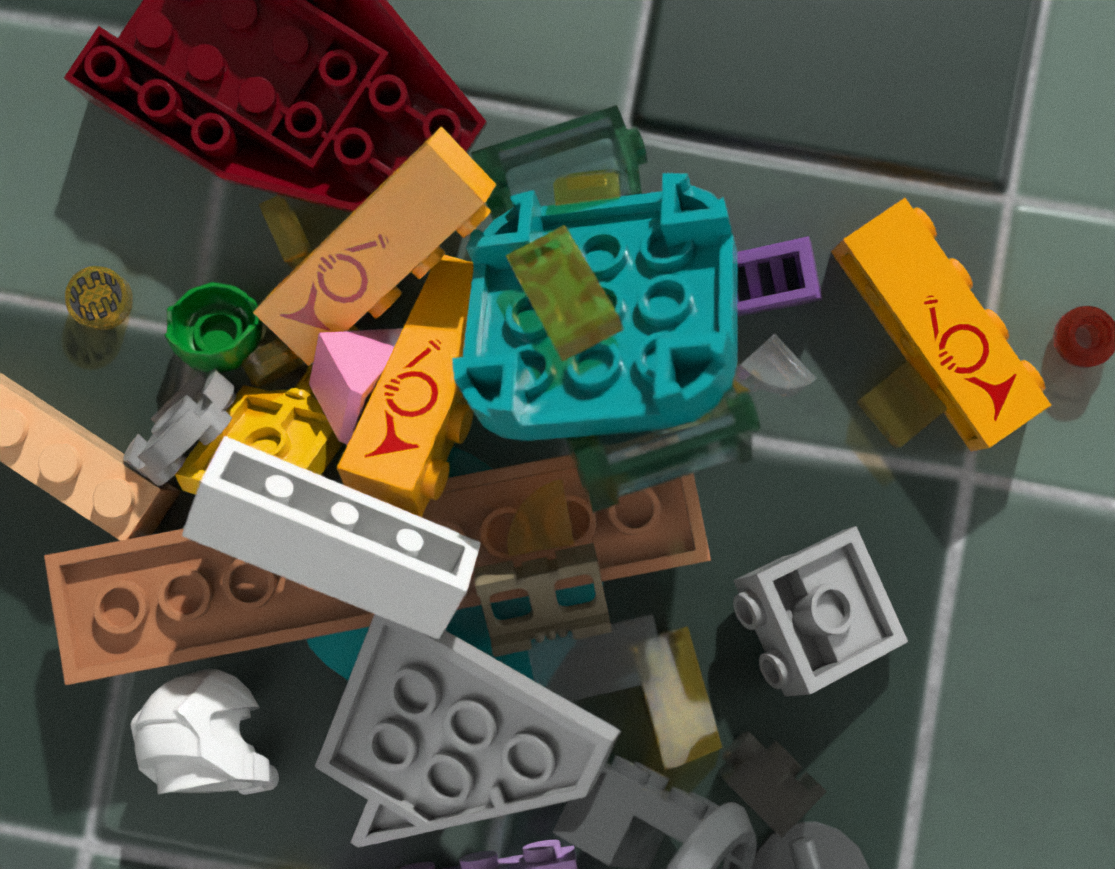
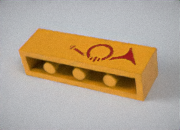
M440 127L279 283L253 313L309 366L314 361L319 333L360 331L354 324L363 315L369 312L377 319L399 298L402 291L396 285L412 272L420 279L441 260L446 252L440 247V244L454 231L462 238H465L478 227L491 212L485 205V202L496 186V183Z
M903 198L844 238L831 253L969 450L972 452L990 448L1051 406V403L1043 393L1046 388L1044 380L1032 364L1026 360L1020 361L1006 341L1009 339V333L1000 317L992 310H984L970 290L973 288V282L964 266L954 258L948 259L935 240L937 231L928 215L918 207L913 209L907 199Z
M444 255L431 269L337 466L344 486L421 518L429 499L438 500L441 496L449 474L447 458L454 442L462 444L465 441L473 420V411L454 381L452 358L463 357L474 264L473 262Z

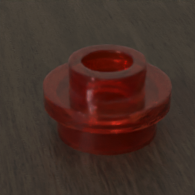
M1080 306L1066 312L1058 320L1054 329V344L1057 352L1067 363L1080 368H1090L1106 362L1115 352V321L1108 313L1094 306ZM1079 327L1087 329L1091 334L1092 342L1089 348L1081 347L1076 341L1075 334Z

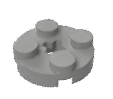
M216 368L209 371L207 379L201 373L194 377L151 417L155 425L151 430L153 435L148 442L141 435L137 434L128 446L123 460L144 478H149L157 486L165 484L184 464L185 457L182 454L197 440L207 445L216 439L228 426L232 417L226 410L236 399L234 385Z

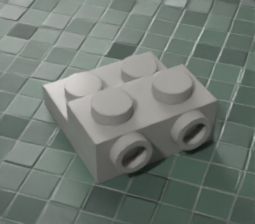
M856 526L842 530L803 550L783 556L733 580L739 592L733 598L736 616L745 628L749 630L755 629L765 651L759 657L760 670L765 680L773 688L781 689L785 697L810 695L908 642Z

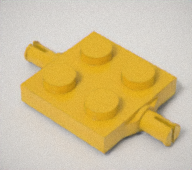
M313 364L308 366L307 371L295 387L289 390L267 391L243 385L236 394L234 402L226 410L232 417L228 426L211 443L204 445L199 441L185 459L182 467L175 474L182 490L192 494L197 493L199 484L225 436L321 476L343 443L338 441L309 385Z

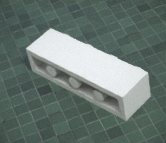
M226 436L223 438L199 484L182 534L183 537L438 640L467 592L481 544L479 541Z

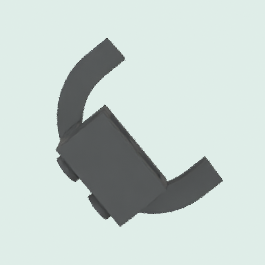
M617 755L611 765L605 763L594 787L586 797L567 802L552 832L606 865L614 867L649 869L666 834L683 843V846L667 869H715L724 857L722 869H752L756 854V836L744 807L735 802L718 806L693 792L688 794L675 787H672L671 791L668 792L665 788L670 779L636 761L632 763Z

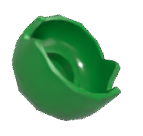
M210 282L189 289L173 306L167 308V332L164 336L174 354L195 371L209 373L210 370L216 368L220 373L238 369L251 359L249 357L256 352L261 341L262 321L253 313L258 304L255 299L232 285Z

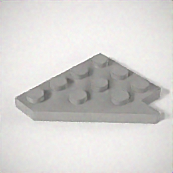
M374 614L315 768L368 800L350 842L359 848L584 798L594 787L620 730L445 630L438 640Z

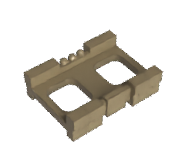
M594 543L555 551L556 559L548 560V557L524 561L521 562L522 566L515 568L513 560L474 568L475 588L478 597H480L494 657L532 649L531 639L541 643L545 639L544 636L549 640H554L556 634L564 638L567 636L568 631H572L574 640L612 632ZM583 574L592 577L596 592L595 598L592 601L572 606H561L557 602L554 585L558 580ZM517 588L525 589L528 592L532 607L529 614L506 620L495 618L490 603V597L494 593Z

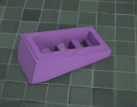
M809 236L738 252L737 268L745 267L751 299L740 301L737 288V317L823 300L812 242ZM794 257L800 289L789 291L783 259ZM770 262L776 294L764 296L758 265Z

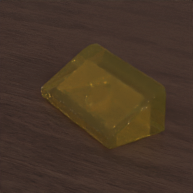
M688 626L629 642V650L664 769L678 767L721 749L722 744Z

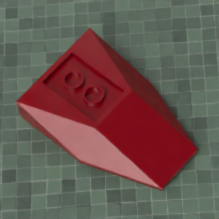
M143 0L118 38L98 26L64 76V79L90 103L225 182L353 213L440 127L468 154L487 126V121L387 0Z

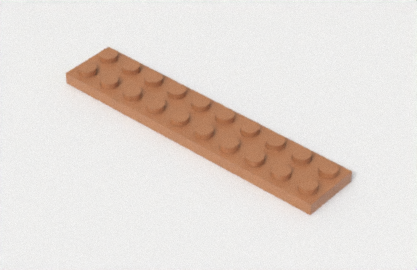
M686 432L450 477L447 479L439 499H429L422 515L423 519L481 542L474 568L513 560L515 568L522 566L521 562L543 557H548V560L556 559L555 551L590 543H594L602 581L711 561ZM184 529L44 555L65 685L370 627L374 617V613L183 537ZM474 568L467 592L456 610L481 605L480 597H478L475 588ZM586 574L560 579L555 583L554 589L556 591L592 584L593 579ZM522 588L497 592L490 597V603L529 595Z

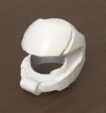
M205 669L179 676L166 682L149 697L143 708L131 721L139 770L157 784L158 794L168 792L213 793L239 791V793L247 795L273 790L279 781L278 771L269 764V759L255 753L254 746L247 744L240 733V721L251 718L250 711L260 707L250 690L235 676L224 671Z

